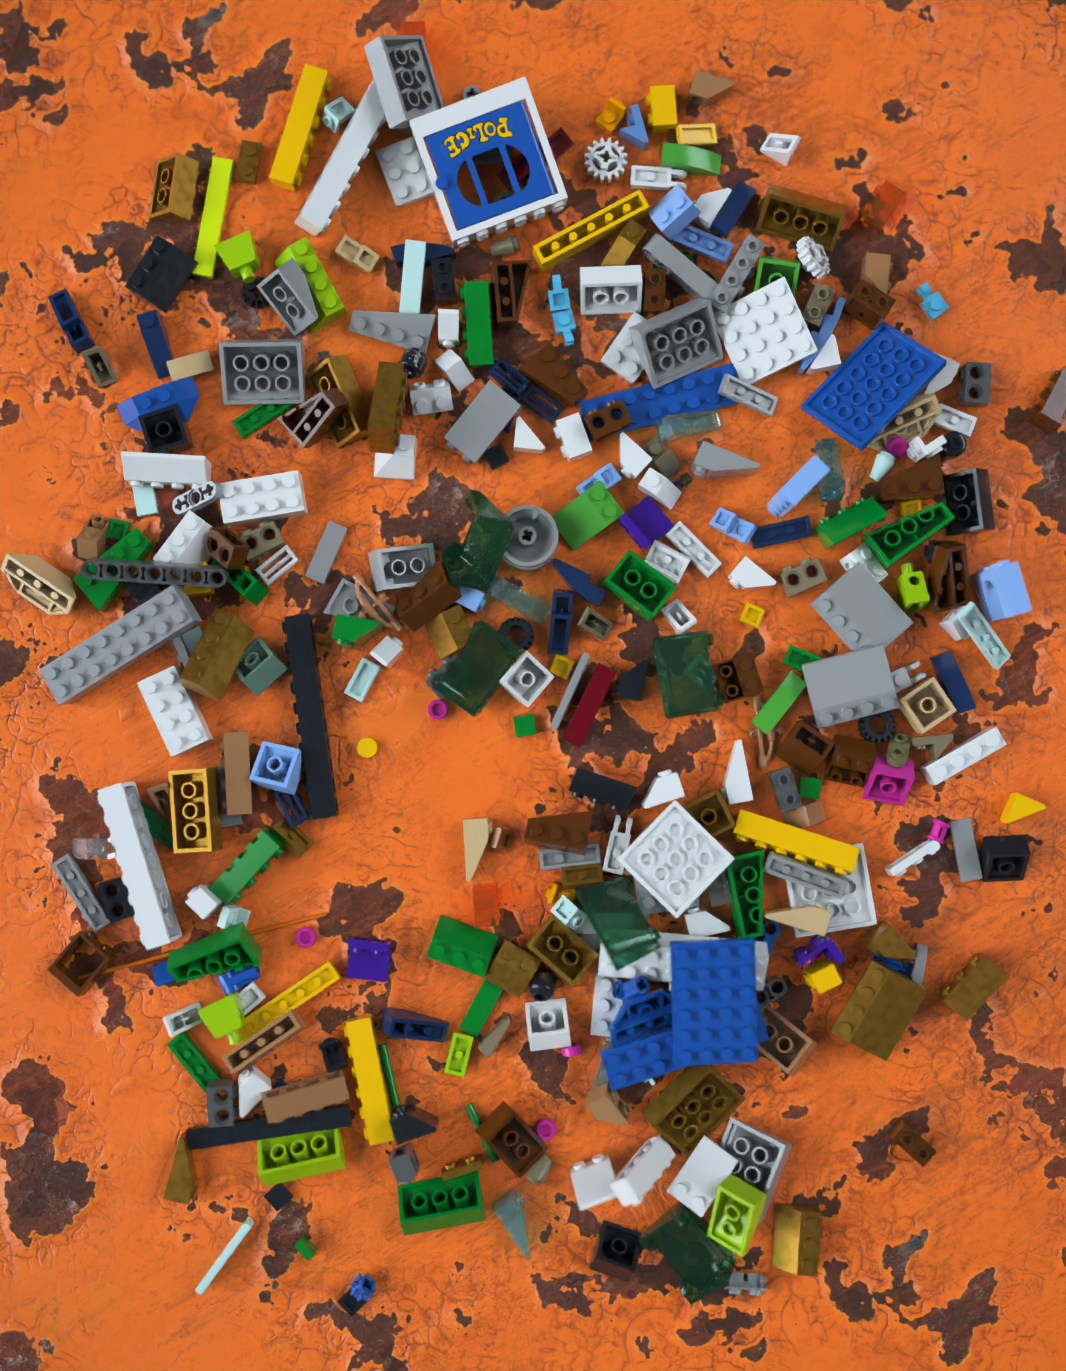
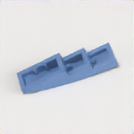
M838 297L834 302L831 315H824L818 332H810L818 352L801 360L797 372L798 375H801L808 368L830 338L846 301L845 298Z

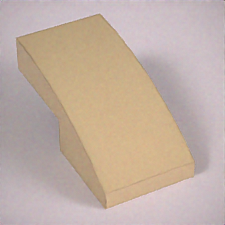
M344 235L334 251L335 254L367 273L371 272L380 255L364 244L360 245L347 235Z
M208 350L166 361L172 381L214 370Z

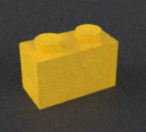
M674 84L650 86L649 94H646V107H650V114H647L648 127H651L652 134L668 133V130H676L675 127L678 123Z
M826 958L803 968L806 973L803 975L806 984L820 994L842 983L834 964Z

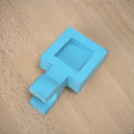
M560 274L552 275L553 290L548 291L550 313L569 310L568 288L562 289Z
M927 282L915 290L924 301L920 304V307L931 321L949 308L938 291L934 294L931 293V288Z
M572 309L553 313L552 319L556 334H563L566 348L574 346L572 331H576V325Z

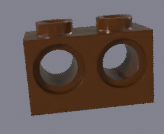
M666 269L644 270L643 313L662 314L665 311Z
M616 400L610 401L605 405V408L601 410L596 408L587 413L584 422L594 443L631 427L632 420L622 400L618 402ZM615 411L620 412L622 418L615 420L612 418L611 413ZM595 420H601L604 426L595 428L592 423Z
M211 527L204 550L227 570L244 568L250 549L249 545L227 527Z
M900 1118L886 1133L923 1167L937 1152Z

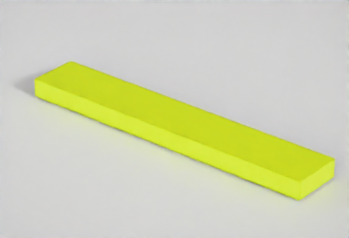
M213 157L195 254V261L198 262V265L192 272L194 276L214 278L218 255L214 245L220 243L234 166V161L231 159Z

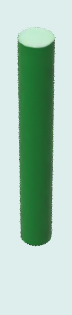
M380 1044L378 1047L392 1106L400 1105L387 1044Z
M469 1103L465 1108L475 1129H477L482 1122L473 1103ZM481 1139L491 1162L498 1161L499 1157Z

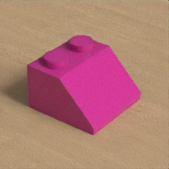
M876 754L875 763L864 785L863 799L903 806L915 779L913 760H908L907 764L903 767H893L887 763V756Z

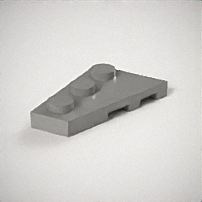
M342 578L323 613L335 616L339 613L358 617L360 612H364L365 610L360 605L355 592V584ZM360 588L364 599L371 605L375 603L369 594ZM387 602L383 603L393 615L396 607ZM377 605L374 609L379 614L378 616L389 622L390 619ZM368 614L365 615V619L376 621L372 619Z

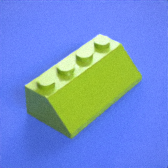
M307 237L289 245L274 263L279 268L293 258L305 274L319 317L309 325L313 333L347 315V312Z
M340 1128L257 1140L258 1176L265 1187L346 1168L345 1150Z

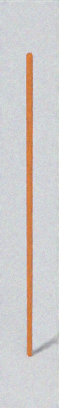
M323 912L250 931V934L255 935L326 916L327 913ZM169 953L108 968L103 974L168 957ZM93 972L78 976L80 980L89 978Z

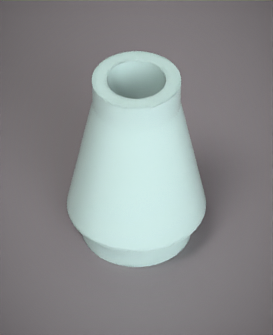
M881 451L876 456L869 477L880 482L884 475L893 467L896 458L885 451Z

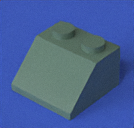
M258 636L248 645L235 672L242 683L258 696L271 683L282 676L288 668L268 644Z

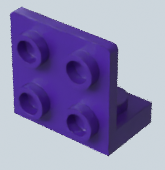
M649 496L644 498L627 514L624 513L617 521L643 552L674 526Z
M818 934L810 939L811 943L805 947L802 945L796 948L791 956L792 960L799 966L821 951L831 962L834 960L840 964L846 960L831 938Z
M351 936L348 939V947L350 949L346 977L386 982L392 941Z

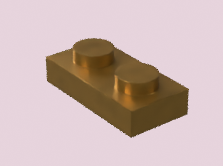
M242 140L235 174L236 182L256 185L263 150L262 143Z
M286 816L270 829V832L299 859L314 845L297 827L293 829L290 826Z
M601 863L561 867L563 889L604 885Z
M472 1154L465 1157L464 1161L458 1163L451 1161L445 1164L441 1171L443 1182L483 1169L484 1162L482 1156Z

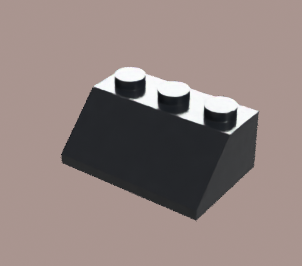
M156 236L125 287L137 298L167 314L198 265V262L172 243Z
M974 468L944 475L945 494L942 495V502L955 516L952 523L946 527V535L955 536L995 530L988 469Z
M576 767L568 790L572 791V796L581 799L587 796L592 798V803L602 806L603 802L611 804L610 809L622 812V809H628L636 787Z

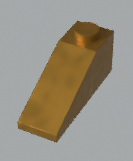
M630 218L600 266H626L646 238L647 229Z
M184 1132L178 1140L163 1199L188 1205L192 1198H196L198 1186H196L197 1174L192 1150L189 1148L187 1133Z

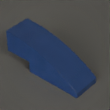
M739 180L713 220L710 230L727 239L757 190Z
M426 243L424 268L431 267V260L448 257H451V260L456 259L455 249L445 245ZM405 244L391 246L396 267H403Z
M64 288L49 296V301L59 324L65 331L69 343L75 352L79 355L82 351L96 346L68 290Z
M554 558L552 564L564 582L581 598L599 607L606 591L588 583L591 577L590 574Z
M553 589L547 653L568 655L573 590Z
M950 651L931 657L930 661L938 683L957 710L952 715L976 708L968 685Z

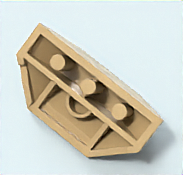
M934 393L917 395L877 435L867 448L870 447L887 452L886 444L892 437L900 436L908 444L917 436L920 438L926 436L936 418L941 414L936 395Z
M12 552L6 553L1 570L6 574L16 593L49 615H66L71 612L76 600L71 578L38 556Z

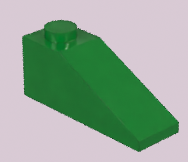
M216 559L210 563V565L222 566ZM245 568L228 570L229 578L227 581L254 605L257 606L270 592Z

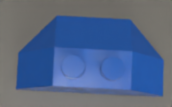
M193 376L133 396L117 405L125 425L143 432L138 416L174 404L179 406L185 422H188L200 397V393Z
M660 988L624 1001L610 1027L612 1046L672 1025L671 993Z

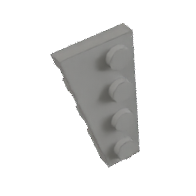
M353 310L348 330L407 349L418 348L426 354L437 314Z

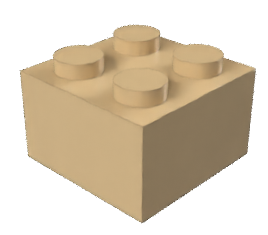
M934 677L926 678L897 698L899 709L916 734L925 733L957 711Z

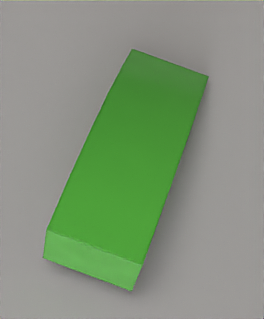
M663 142L661 167L684 170L687 174L720 175L721 155L693 146Z
M789 672L776 690L771 693L751 723L767 735L805 688V681L794 672Z

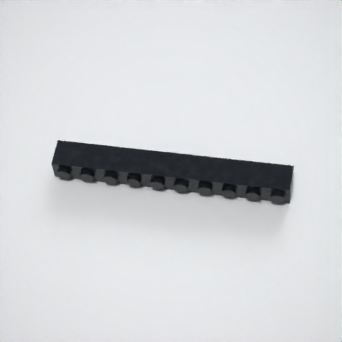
M306 613L284 617L285 622H282L283 633L287 634L288 641L285 642L286 654L290 655V662L287 665L288 672L293 677V682L290 683L291 693L295 694L296 702L293 703L295 715L298 714L299 720L296 723V731L298 735H301L299 749L301 750V755L304 756V763L301 766L302 773L307 778V783H304L305 794L309 795L310 803H307L308 815H312V819L338 816L339 809L312 615Z

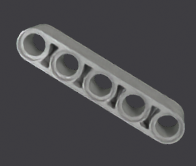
M654 234L642 248V253L647 259L659 268L666 269V275L693 298L700 297L706 300L711 298L718 284L662 236ZM712 307L713 313H718L719 310Z

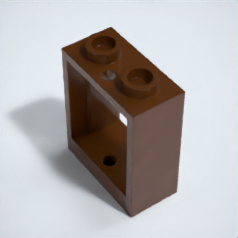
M860 279L844 303L842 312L874 331L885 319L896 299Z
M90 930L79 931L48 968V971L79 997L89 991L117 956L112 953L113 949L109 945L102 944L98 940V936ZM84 941L105 958L85 983L65 966L66 962Z

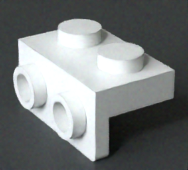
M438 379L433 381V383L417 382L410 386L413 415L453 410L449 381Z
M941 435L925 446L921 438L917 436L908 443L906 453L916 463L924 457L929 459L938 454V452L943 450L942 445L947 441Z
M655 540L644 561L670 582L678 584L691 558Z
M865 542L839 561L846 572L859 561L878 583L889 575Z

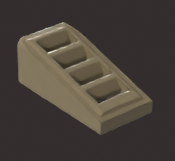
M508 1015L478 1042V1049L488 1059L493 1054L510 1024V1017Z

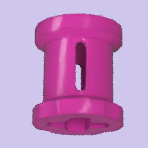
M933 819L934 825L930 835H927L926 838L944 845L945 834L951 825Z

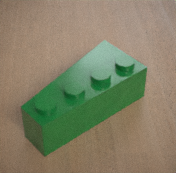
M464 282V287H460L461 300L465 299V308H462V320H466L467 329H463V339L468 341V349L464 350L465 362H469V366L493 365L489 282Z
M940 502L913 515L903 517L896 522L864 533L861 540L867 544L884 569L887 570L951 524L955 516L943 502Z
M136 527L99 558L145 561L155 545L143 530ZM90 564L88 566L89 570L97 573V567L94 564ZM110 565V571L113 574H118L117 567ZM131 566V573L133 574L137 568ZM81 572L73 578L93 605L102 612L108 610L109 605L117 598L121 589L127 583L125 581L88 579Z
M269 827L258 832V838L256 837L245 847V853L242 852L231 863L232 867L230 869L227 868L209 888L226 906L231 903L236 904L243 896L241 892L245 888L250 889L257 881L255 877L259 873H265L271 866L269 862L273 858L277 859L285 851L283 849L285 845L270 832Z
M762 849L733 854L732 856L735 859L722 871L736 938L763 936L762 897H764L763 857L765 850Z
M241 922L169 952L167 970L178 983L203 978L205 974L219 975L223 974V971L231 969L240 971L244 967L252 965L253 968L260 967L262 950L244 923Z

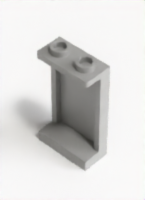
M489 380L444 436L448 440L446 445L453 451L459 449L463 453L461 457L469 464L472 462L478 464L480 462L479 459L515 414H519L523 407Z

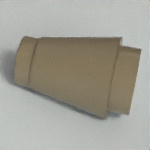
M511 234L489 245L493 257L515 255L516 252L520 251L517 236H511Z
M543 1154L527 1171L526 1178L538 1187L541 1183L544 1184L552 1166L551 1164L554 1161Z

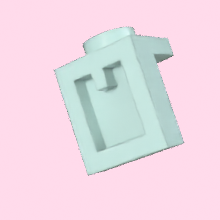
M341 96L324 107L321 120L326 127L333 133H336L339 130L340 124L353 116L355 109Z
M564 895L550 910L560 921L574 931L583 924L584 919L587 917L584 911L580 910Z
M234 904L223 906L217 926L225 929L241 922L247 926L251 911Z

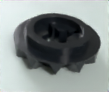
M256 276L253 282L243 283L241 293L243 300L248 306L260 309L270 304L262 293H259L258 300L255 293H252L265 278Z

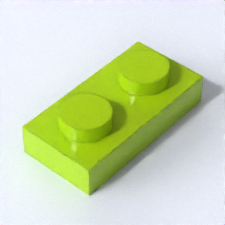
M454 1031L444 1073L464 1077L474 1039L473 1035Z

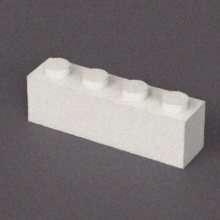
M988 727L944 752L937 760H930L919 768L929 785H937L1007 744L997 727Z
M662 1134L647 1139L610 1184L623 1207L630 1204L635 1206L642 1202L645 1193L653 1188L652 1184L660 1179L663 1170L671 1165V1160L674 1158L675 1153Z

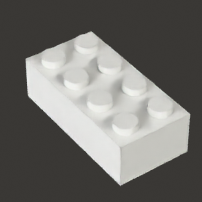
M298 470L220 483L223 489L220 498L223 523L228 527L308 514L302 475Z
M175 665L137 683L171 757H178L214 740L191 690L182 687L180 680L182 670L179 666Z

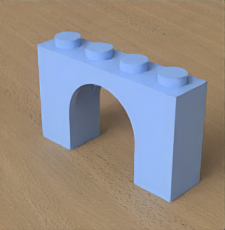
M814 455L766 504L769 507L768 511L774 517L782 518L830 469Z
M1009 560L996 563L978 570V575L972 577L983 616L988 623L1032 610L1017 561L1010 563Z

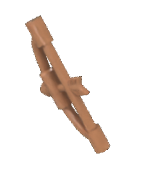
M357 572L352 578L355 580V592L360 605L365 610L359 613L358 618L365 619V615L368 614L372 619L385 627L395 628L398 632L403 629L402 623L383 604L390 597L385 596V591L377 597L366 584L365 579ZM361 586L375 603L371 605L364 599L360 590ZM377 605L390 619V623L378 616L379 614L374 609Z
M760 696L752 697L755 716L764 705L760 701ZM774 726L767 734L769 741L767 755L764 752V732L759 728H748L750 732L749 738L758 736L759 767H768L767 762L772 757L774 751L775 732L781 734L785 731V728L781 726L775 728Z

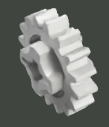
M602 137L600 143L594 140L593 147H587L588 153L584 155V160H586L584 167L588 168V175L594 174V181L600 178V183H603L604 179L611 183L613 177L615 180H618L619 174H624V168L627 167V161H625L627 153H623L624 146L618 147V140L611 143V138L609 137L608 141L604 142Z
M809 236L800 239L796 244V250L802 267L806 271L811 272L817 279H822L830 271L829 258L826 256L823 246L818 243L816 244L814 239H810Z

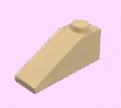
M488 817L463 819L466 882L471 881L488 842L489 834H493L492 822H488Z
M815 903L814 906L807 904L764 911L763 917L825 937L832 912L826 910L827 906Z

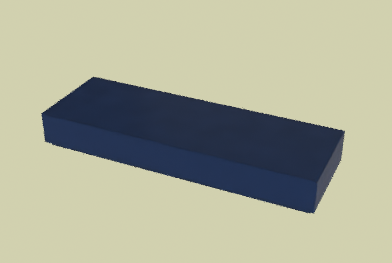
M809 516L757 527L751 538L753 550L813 536Z

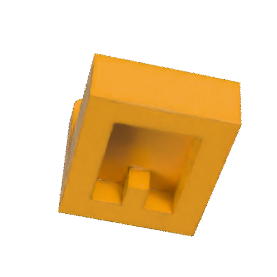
M610 97L607 106L596 119L595 124L612 135L626 116L627 108L624 103L619 99Z
M553 882L552 886L548 885L545 897L548 898L547 903L556 904L563 895L573 902L577 889H563L562 884Z

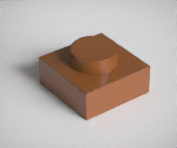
M496 827L492 835L490 847L508 851L514 832Z

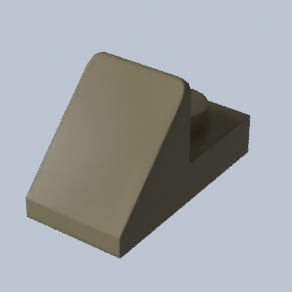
M657 436L641 448L652 458L651 463L658 472L667 479L682 468L671 448L668 450Z
M953 734L912 737L910 738V746H915V750L928 749V745L930 760H937L954 736Z

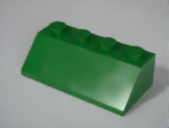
M478 1170L444 1182L442 1177L397 1186L400 1225L405 1236L486 1221Z

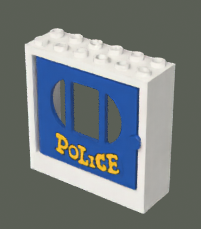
M526 77L409 120L414 140L453 247L458 246L459 249L470 245V241L476 239L478 242L489 238V234L494 232L496 234L504 233L507 231V227L513 225L520 227L526 224V220L531 218L534 220L545 217V213L550 211L557 213L564 209L563 206H566L568 196ZM523 100H525V103H526V105H527V108H528L530 117H531V119H532V122H533V125H534L536 134H537V136H538V139H539V142H540L542 151H543V153H544V156H545V159H546L548 168H549V170H550V173H551L553 182H554V184H555V187H556V190H557V194H556L554 185H553V183H552V180H551L549 171H548V169H547V166H546V163H545L543 154H542V152H541V149H540V146H539L537 137H536V135H535V132H534L532 123H531V121H530V118H529V115H528V112H527V109H526V106H525ZM423 138H425V140H426V142H427L429 151H430V153H431L433 162H434V164H435L437 173H438V175H439L438 178H437V175H436V173H435L433 164H432V162H431V159H430V156H429V153H428V151H427V148H426V145H425V143H424ZM506 145L519 150L529 164L530 177L523 191L520 190L505 148ZM499 148L515 195L489 204L472 157ZM464 161L467 162L482 204L481 207L468 202L458 188V171ZM442 190H444V192H445V195H446V197H447L449 206H450V208H451L453 217H454V219H455V222H456V225H457V228H458L459 231H457L456 228H455L453 219H452V217H451V214H450V211H449V208H448V206H447V203H446V200H445V197H444V195H443Z

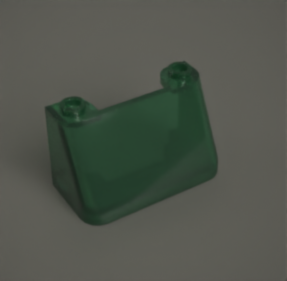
M468 489L465 504L468 509L475 511L474 518L464 542L449 543L445 547L441 558L450 584L484 590L492 584L514 533V525L482 492Z
M480 620L479 623L475 621L469 630L471 638L451 667L444 674L440 672L434 680V683H436L434 686L435 690L473 717L478 716L501 685L500 679L519 659L525 649L483 620Z
M709 630L661 636L653 639L663 709L667 719L721 711V706L724 705L722 694H718L714 686L709 650L711 645H714V641Z
M623 876L583 886L575 890L582 907L617 971L661 948L658 941L661 939L656 927H650L631 892L634 889L629 878L625 880Z
M679 1201L640 1234L638 1240L647 1251L652 1252L658 1248L681 1276L680 1292L692 1305L729 1284L736 1261L730 1249L707 1236L709 1223L703 1216L700 1217Z

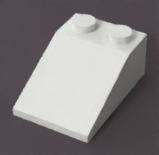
M704 1135L670 1184L667 1192L702 1217L714 1200L718 1185L730 1175L739 1160Z
M608 1154L595 1155L592 1157V1160L585 1163L584 1161L576 1162L570 1168V1175L580 1211L617 1197L610 1185L616 1178V1174Z

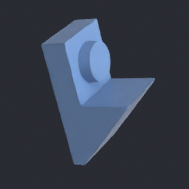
M631 105L629 114H627L629 127L620 129L619 137L645 151L648 149L649 141L639 105Z

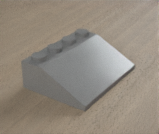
M423 35L379 36L364 45L389 129L409 127V120L444 107Z
M700 297L629 327L634 348L654 389L724 358L711 301Z
M304 339L222 340L219 342L224 405L303 404L305 402Z
M859 561L810 604L851 651L878 644H883L885 649L914 623Z
M883 644L801 665L818 729L899 708Z
M731 1117L720 1147L739 1160L730 1174L767 1194L764 1209L758 1222L761 1223L765 1218L793 1144L772 1133Z

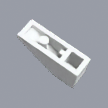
M742 739L734 741L723 781V789H720L723 800L729 805L753 800Z

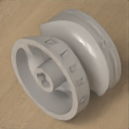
M534 505L515 507L502 517L497 528L496 536L500 555L508 565L515 569L535 571L547 565L555 555L558 544V528L552 516L540 507ZM527 536H530L531 539H530V541H527V540L524 539V538H527Z

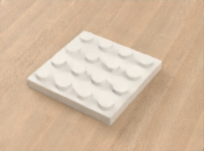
M785 276L730 304L725 313L721 311L713 313L718 333L737 371L739 379L750 385L818 352Z
M675 800L617 858L676 918L735 859Z
M863 843L850 844L860 848L853 873L843 876L849 879V883L841 899L785 880L790 907L807 904L814 906L815 903L827 906L826 910L832 912L826 933L877 924ZM787 855V857L795 859L794 856ZM807 861V864L815 865V863ZM826 869V871L835 873V870L833 869ZM794 927L796 938L816 935L815 933Z

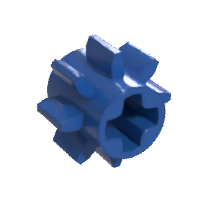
M368 1273L363 1277L361 1274H358L354 1277L355 1280L350 1283L352 1287L351 1295L357 1298L358 1302L363 1298L365 1301H368L372 1298L371 1295L376 1292L374 1288L375 1280L369 1277Z

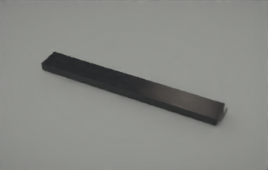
M349 1104L325 1107L318 1111L305 1112L302 1116H292L280 1123L268 1124L267 1117L263 1116L234 1121V1126L208 1128V1125L189 1127L187 1129L190 1150L349 1127L352 1126V1118Z

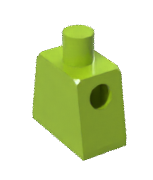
M250 231L214 245L234 279L242 277L244 283H251L255 280L253 272L261 267L256 243Z
M913 563L902 564V574L896 581L899 605L905 613L921 611L930 601L923 572H915Z
M238 991L214 1001L197 1011L214 1038L217 1039L226 1035L230 1045L242 1040L238 1029L246 1024Z

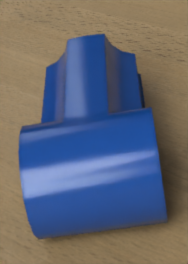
M763 917V936L756 937L755 941L767 942L768 955L770 956L775 939L780 934L781 928L778 922ZM769 923H773V930L766 932V925Z
M252 965L244 967L240 971L231 969L217 976V979L224 994L228 995L262 976L259 967L253 968Z
M641 975L626 982L617 980L612 994L614 998L627 1001L649 991L650 983H648L646 977Z

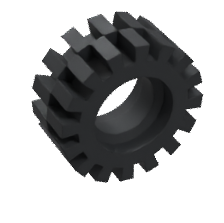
M509 618L499 627L498 640L505 651L512 654H522L532 646L534 630L531 624L524 618ZM513 628L521 629L524 632L522 642L512 643L508 638L509 631Z
M889 710L860 718L857 721V724H859L857 728L861 732V737H864L866 741L874 743L886 742L888 739H891L893 733H896L897 730L895 729V726H897V722L895 723L896 717L892 715L893 712ZM874 717H880L885 724L884 729L879 733L873 732L870 728V721Z

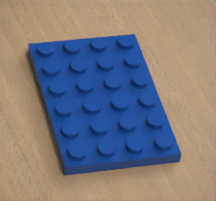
M883 321L800 406L805 413L860 451H863L947 365L946 360Z
M754 937L670 941L674 1066L758 1062Z

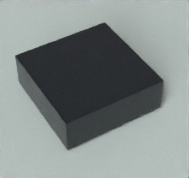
M501 443L489 448L483 454L492 471L510 462Z
M283 1183L274 1185L264 1195V1198L278 1212L294 1195Z
M350 1287L338 1299L337 1303L352 1317L367 1301L363 1298L358 1302L357 1298L351 1295L352 1287Z

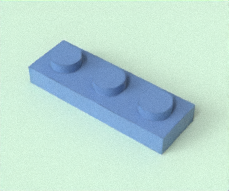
M687 225L670 240L672 243L723 264H726L734 243L690 225Z

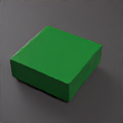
M111 518L106 538L120 541L130 533L132 523Z
M533 714L513 717L517 737L537 734Z
M800 777L799 796L820 799L821 779Z
M303 1234L295 1244V1248L309 1261L317 1251V1248Z

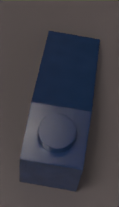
M157 310L136 315L158 379L170 376L166 361L173 360L174 357L162 316Z
M385 1007L380 1026L387 1037L444 1042L450 1023L406 1009Z

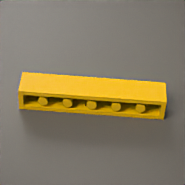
M308 64L304 66L269 176L272 185L295 192L297 185H301L303 178L302 169L303 166H307L309 159L307 155L308 150L313 147L315 139L313 135L315 129H318L320 125L319 116L321 110H324L326 106L325 97L327 91L330 92L332 87V79L328 70Z
M639 189L534 245L533 256L543 272L622 230L630 218L637 222L648 216L649 205Z
M740 809L735 823L736 826L731 835L736 837V841L741 843H747L748 841L754 843L755 847L767 850L769 848L784 856L788 854L794 856L795 860L807 863V861L815 863V867L825 870L827 868L833 869L838 875L847 876V874L853 873L860 848Z
M373 1015L349 1018L346 1021V1025H344V1034L346 1038L349 1037L348 1055L349 1058H353L354 1062L352 1075L353 1078H357L356 1096L357 1099L361 1098L360 1116L361 1119H365V1139H369L370 1145L394 1141L395 1138L389 1123L392 1112Z

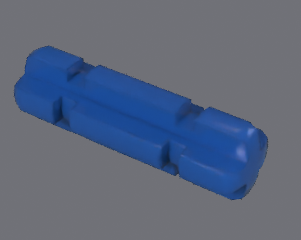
M873 953L871 960L874 957L903 975L909 976L911 972V966L906 963L901 964L900 961L885 958L880 954L877 956Z

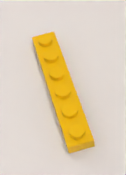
M329 960L246 1016V1024L238 1029L242 1040L235 1043V1045L238 1046L287 1011L296 1009L340 979L341 976L332 962Z

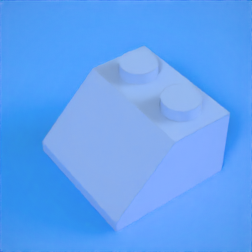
M677 184L648 213L661 232L669 240H672L701 211L683 188Z
M263 741L249 779L258 787L295 795L301 778V750Z

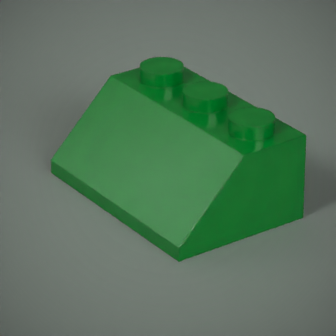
M863 497L853 503L854 507L850 509L844 507L835 512L837 516L830 519L827 516L818 521L819 526L815 528V531L827 550L888 516L887 512L872 497L867 500Z
M630 549L602 583L605 589L647 622L653 619L677 588L676 585Z
M337 613L332 638L337 640L336 644L354 649V645L361 646L384 631V626L378 621Z
M441 915L426 957L484 978L499 935Z

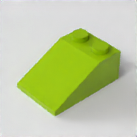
M730 1174L717 1187L707 1236L743 1257L762 1215L767 1194Z

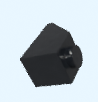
M644 660L621 676L619 681H615L613 693H617L616 698L641 702L648 661Z

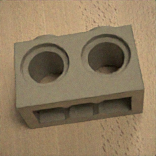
M819 282L812 289L802 312L809 331L815 332L820 327L835 292V289Z
M270 520L260 523L259 528L253 531L248 529L240 534L241 537H239L247 545L250 540H256L257 542L256 547L249 549L247 560L251 563L287 545L277 523L274 521L270 522ZM269 531L275 532V537L272 540H266V534Z
M811 557L800 561V566L793 568L790 565L781 569L782 573L777 576L787 598L828 580L819 559L812 560ZM807 567H811L815 570L814 577H809L807 575ZM789 575L796 577V585L788 583Z

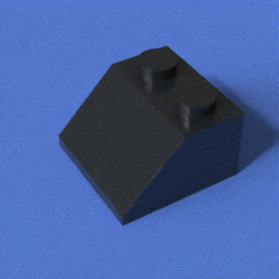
M177 404L138 416L149 453L177 454L194 448L189 429Z
M1024 835L983 837L980 847L982 882L1024 879L1031 855Z
M401 1104L395 1107L389 1120L397 1145L437 1132L439 1118L413 1104L408 1106Z
M604 1220L592 1252L589 1269L628 1283L636 1270L643 1234Z

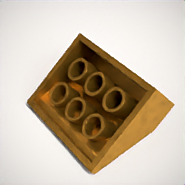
M873 957L832 1025L831 1032L847 1042L887 1061L928 990Z
M712 1064L691 1065L686 1067L642 1113L653 1128L689 1157L704 1135L709 1137L746 1098Z

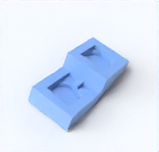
M609 463L578 485L576 490L579 494H582L599 480L609 490L622 478L613 465Z
M719 507L709 523L722 533L746 545L757 529L755 524L743 520L735 513Z

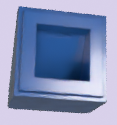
M168 960L152 967L157 987L175 980L167 970Z

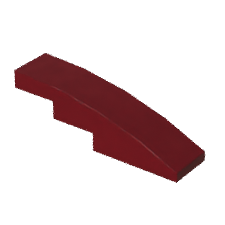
M562 127L547 138L555 160L574 146V143ZM538 142V143H539V146H540V149H541V152H542V154H543V157H544L546 166H548V165H547V162H546V159H545V156H544V153H543V151H542L540 142ZM521 153L511 161L518 184L523 183L530 177L529 164ZM504 167L496 175L506 189L510 191L513 187L506 167Z
M598 663L562 737L563 740L578 747L581 746L616 675V670Z

